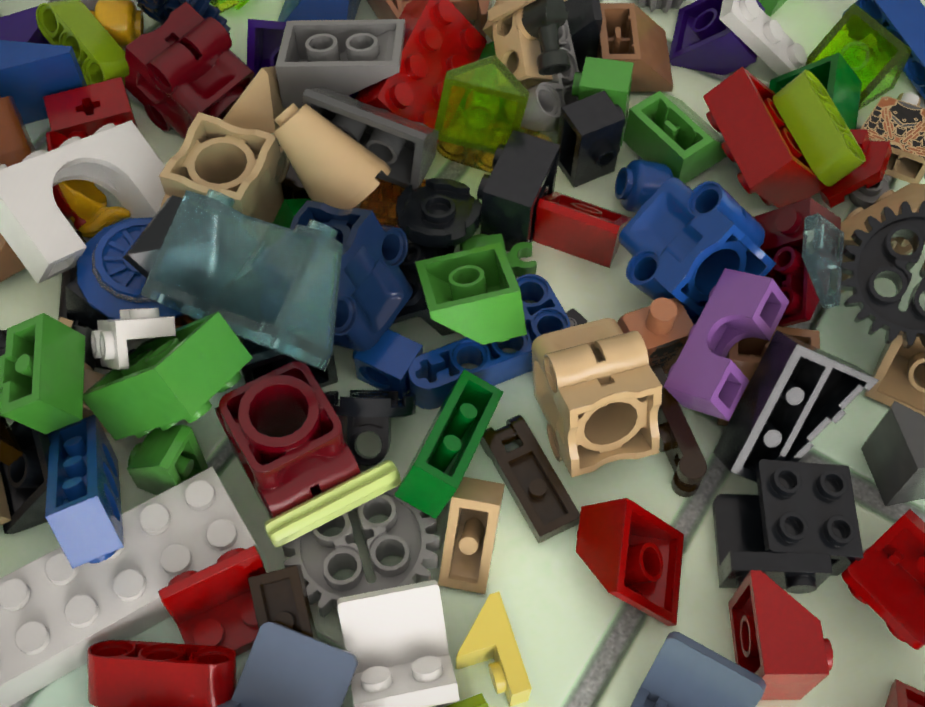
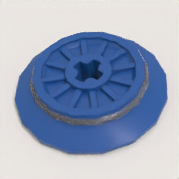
M153 217L128 218L104 227L86 242L85 245L87 247L77 261V284L88 304L108 319H120L119 310L137 308H159V316H174L175 318L186 314L123 258Z

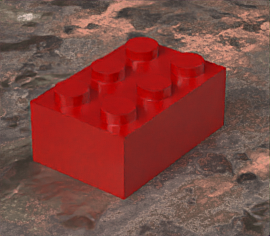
M742 66L703 96L710 110L706 113L708 121L717 132H721L725 139L721 143L723 151L733 163H737L741 171L737 174L740 184L747 193L753 194L755 192L767 206L773 204L777 208L812 197L827 186L813 173L772 100L775 93Z

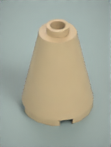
M292 103L274 119L279 127L273 133L311 201L322 202L343 210L353 209L381 184L375 178L380 171L386 176L391 172V168L385 161L307 104L298 108Z

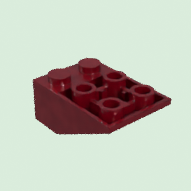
M811 197L754 217L765 231V238L760 249L777 263L765 277L773 278L789 300V304L778 324L781 327L810 321L840 258L841 218Z

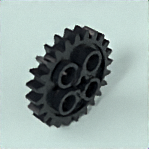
M904 201L899 207L897 216L888 206L884 207L881 212L882 223L876 218L869 216L864 222L868 233L859 229L853 232L851 237L859 246L846 245L842 252L853 261L841 263L838 267L839 272L850 275V278L840 283L839 290L853 292V295L845 301L844 306L853 307L858 305L861 311L856 315L854 321L857 323L869 318L872 321L868 331L869 335L876 333L882 328L886 330V344H890L897 335H902L904 348H910L916 337L920 338L925 348V311L919 303L920 295L925 294V261L919 272V276L923 279L912 289L906 311L902 312L898 308L901 298L912 278L910 269L919 261L925 241V201L913 213L908 202ZM901 237L908 240L912 245V254L900 255L896 253L891 246V239ZM877 278L891 280L896 287V295L893 297H883L878 294L874 288V280Z

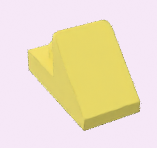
M495 592L488 596L456 656V669H462L494 659L495 662L488 664L492 684L496 694L505 692L510 707L528 701L532 688L500 592Z

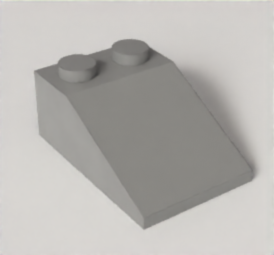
M405 19L287 21L275 65L283 108H287L292 103L301 108L302 94L306 88L324 87L349 96L399 73L406 27Z

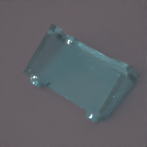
M209 189L206 196L186 190L140 295L196 320L219 311L237 337L325 371L333 354L343 244L335 239L338 231L312 219L309 220L307 226L298 224L292 230L240 213L233 209L235 200L215 190Z

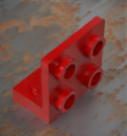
M255 546L248 549L236 548L221 555L217 559L216 564L199 572L192 570L175 576L170 580L167 587L158 591V594L177 624L185 644L227 647L233 649L236 652V656L252 648L259 631L248 578L265 574L266 571Z

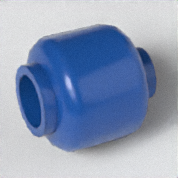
M641 159L633 160L626 167H622L619 170L615 181V196L620 200L625 210L637 213L641 206L653 196L665 181L674 178L672 170L663 163Z

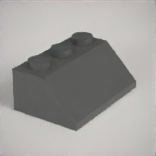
M324 87L305 89L302 94V106L304 104L309 105L389 165L391 168L389 175L386 176L380 171L376 178L403 188L412 185V191L421 186L436 155L438 130Z

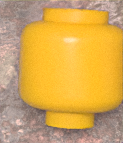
M98 0L95 5V11L89 10L122 49H125V46L144 33L143 11L137 10L135 3L131 0Z

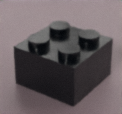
M516 130L512 131L506 145L499 144L493 158L492 167L494 169L491 175L484 174L477 191V197L482 200L480 234L492 235L502 233L505 249L509 252L517 243L533 242L539 199L554 192L560 152L559 144Z

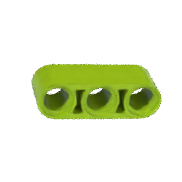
M80 0L47 2L37 7L36 22L39 30L50 44L73 47L87 85L122 77L125 86V77L130 73L125 58V51Z
M805 69L773 95L772 100L811 170L824 185L832 187L866 161L861 147L825 87L812 72Z

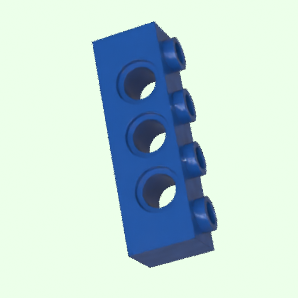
M95 414L51 432L45 518L72 569L85 563L95 564L110 558L116 550L124 548L118 459Z

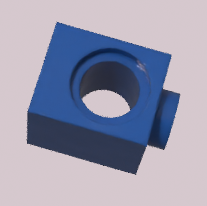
M388 329L371 349L366 351L353 350L352 359L355 362L356 377L379 390L398 391V399L402 400V396H405V393L409 391V367L416 357L423 354V345Z

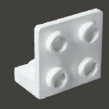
M436 580L341 597L337 600L345 651L354 654L358 660V665L351 681L354 707H431L460 701L458 685L449 655L440 588Z

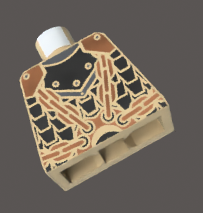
M911 92L901 93L897 99L889 96L881 97L861 129L868 130L869 141H890L892 153L885 175L908 183L919 184L925 174V108L920 107L921 100L919 96Z

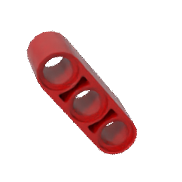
M131 640L98 642L87 650L88 701L96 707H217L231 700L236 689V652L233 649L221 646Z

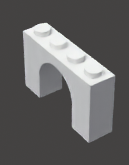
M132 120L117 126L114 123L106 124L93 135L82 139L79 136L72 137L63 142L59 148L46 153L44 150H37L26 156L22 162L9 167L5 164H0V233L36 283H42L74 268L79 257L82 256L87 247L57 206L53 195V186L68 180L93 182L111 192L121 205L130 212L131 218L154 217L160 210L165 196L159 177L165 165Z

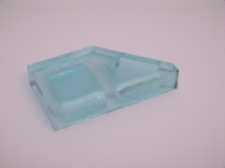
M817 213L805 217L802 258L821 306L827 309L839 306L842 281V268H840V265L843 263L844 232Z

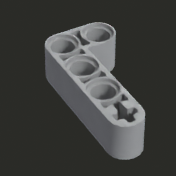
M567 20L564 25L558 28L559 47L568 52L571 68L563 73L552 75L553 80L539 83L509 100L508 113L510 119L521 130L551 132L559 129L561 107L578 101V97L572 96L574 75L579 70Z

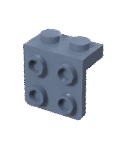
M266 622L259 628L232 699L217 707H342L356 671L358 660L354 654L276 622Z
M674 631L668 634L630 707H756L764 694L766 683L758 675L684 634Z

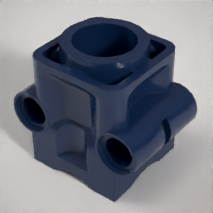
M307 200L294 215L285 237L278 243L268 247L254 263V266L269 285L263 300L267 315L275 320L304 326L307 331L329 333L334 345L357 351L371 349L392 326L397 315L413 294L411 285L399 267L408 251L406 233L398 227L381 225L372 210L360 208L343 210L322 202Z

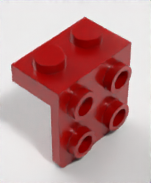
M909 509L863 553L864 558L860 561L855 560L842 572L841 576L848 584L852 595L860 602L868 604L886 622L889 631L897 639L919 650L925 645V522Z

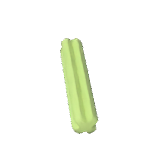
M385 460L267 520L264 524L265 531L271 543L275 547H281L399 486L401 483L400 473L391 460Z

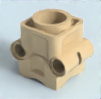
M198 112L188 128L181 148L169 159L159 175L165 192L161 207L173 195L230 211L262 241L252 256L254 258L258 256L264 247L267 233L284 201L281 183L286 178L290 162L282 147L279 146V142L274 134L258 129L236 127L220 118Z
M604 318L538 336L533 341L531 350L534 396L548 422L547 435L553 454L557 461L564 462L571 478L594 472L601 466L613 461L623 459L637 460L659 453L658 410L662 402V384L649 365L647 348L638 331L623 333L614 319Z

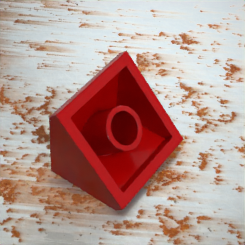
M553 192L539 199L533 241L610 268L620 246L619 234L628 224L631 217L559 192Z

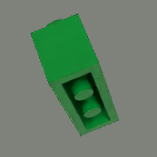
M464 369L442 403L394 496L437 519L458 489L504 392Z

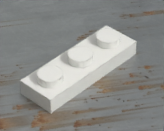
M756 0L722 1L719 19L778 76L806 66L807 54L803 46L795 43L783 31L781 25L776 20L771 19L759 7Z

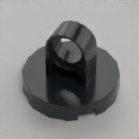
M431 178L426 180V186L412 191L411 185L400 194L396 204V223L406 233L407 239L411 242L431 248L447 247L454 253L456 246L471 238L479 228L481 202L478 197L475 199L470 195V188L464 183L452 179Z
M350 390V397H340V399H338V391L324 393L338 416H347V445L356 462L363 466L378 464L389 452L391 444V417L416 414V395L414 393H405V396H402V400H398V391ZM363 432H374L381 439L382 448L376 456H364L357 449V437Z

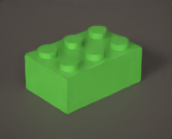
M218 311L177 328L176 336L155 337L143 342L128 355L129 369L110 370L83 394V401L115 441L135 435L136 438H141L157 427L165 431L180 420L185 419L188 423H191L202 417L212 407L209 400L217 392L222 393L233 387L242 378L239 371L253 357Z

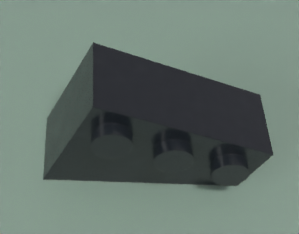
M776 330L713 453L730 472L757 483L755 465L761 459L798 462L814 446L811 442L831 422L836 424L846 414L844 409L864 389L869 391L879 380L848 361Z

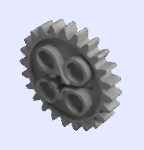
M399 486L351 510L355 511L358 515L365 546L368 549L370 563L376 577L374 583H368L366 580L360 553L355 543L352 525L348 517L349 512L282 546L284 555L289 557L283 561L284 567L301 565L309 604L312 605L319 600L318 609L320 616L325 617L333 608H336L340 623L337 600L341 597L431 580V573L427 569L438 568V555L434 552L440 550V538L434 534L437 532V520L428 517L429 515L394 496ZM379 514L389 517L381 523L368 521L371 517ZM338 527L343 529L335 536L327 537L322 535L329 528ZM391 555L402 558L401 562L394 566H386L380 563L383 558ZM342 569L355 571L354 575L346 580L333 578Z

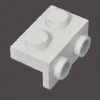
M159 308L119 310L120 319L97 320L98 330L91 332V347L93 357L95 359L100 358L102 367L117 370L129 369L127 340L176 336L175 317L159 316Z

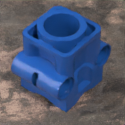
M676 177L668 179L641 206L636 215L619 234V243L633 256L626 268V277L629 282L653 300L662 297L668 299L677 298L681 301L690 319L696 315H701L708 302L710 291L719 281L725 268L766 276L777 264L760 249L765 238V231L762 225L740 206L719 183L714 181L703 182L692 190Z

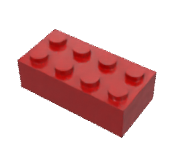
M412 0L406 4L399 19H405L406 24L400 72L360 90L355 100L377 108H383L390 113L414 122L423 123L432 129L438 130L439 142L487 40L449 0Z

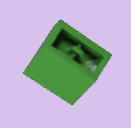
M658 91L629 109L623 141L643 160L666 164L672 170L673 177L680 179L685 184L727 157L721 146L725 139L688 105L676 97Z

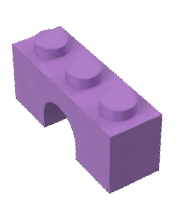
M727 268L724 269L719 281L710 291L708 302L697 323L692 326L688 340L677 361L671 366L668 378L663 386L683 407L726 421L730 420L749 380L736 364L726 357L729 350L737 342L745 338L755 337L770 341L789 304V300L774 279Z

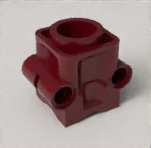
M184 2L172 11L161 27L152 32L141 34L125 46V58L130 71L129 75L125 77V88L144 105L148 117L158 128L164 132L174 129L184 140L188 128L198 112L223 120L253 80L255 73L230 50L232 41L223 25L212 17L204 19L187 2Z
M299 361L290 362L222 396L219 406L214 408L235 456L270 519L361 473L350 448L344 441L342 424L339 417L305 363Z

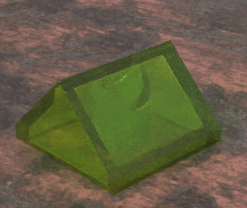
M854 3L807 57L806 65L839 52L862 81L859 102L860 110L895 87L912 49Z
M496 55L447 71L435 124V130L439 131L438 140L495 154L499 144L506 145L513 130L519 131L530 92Z

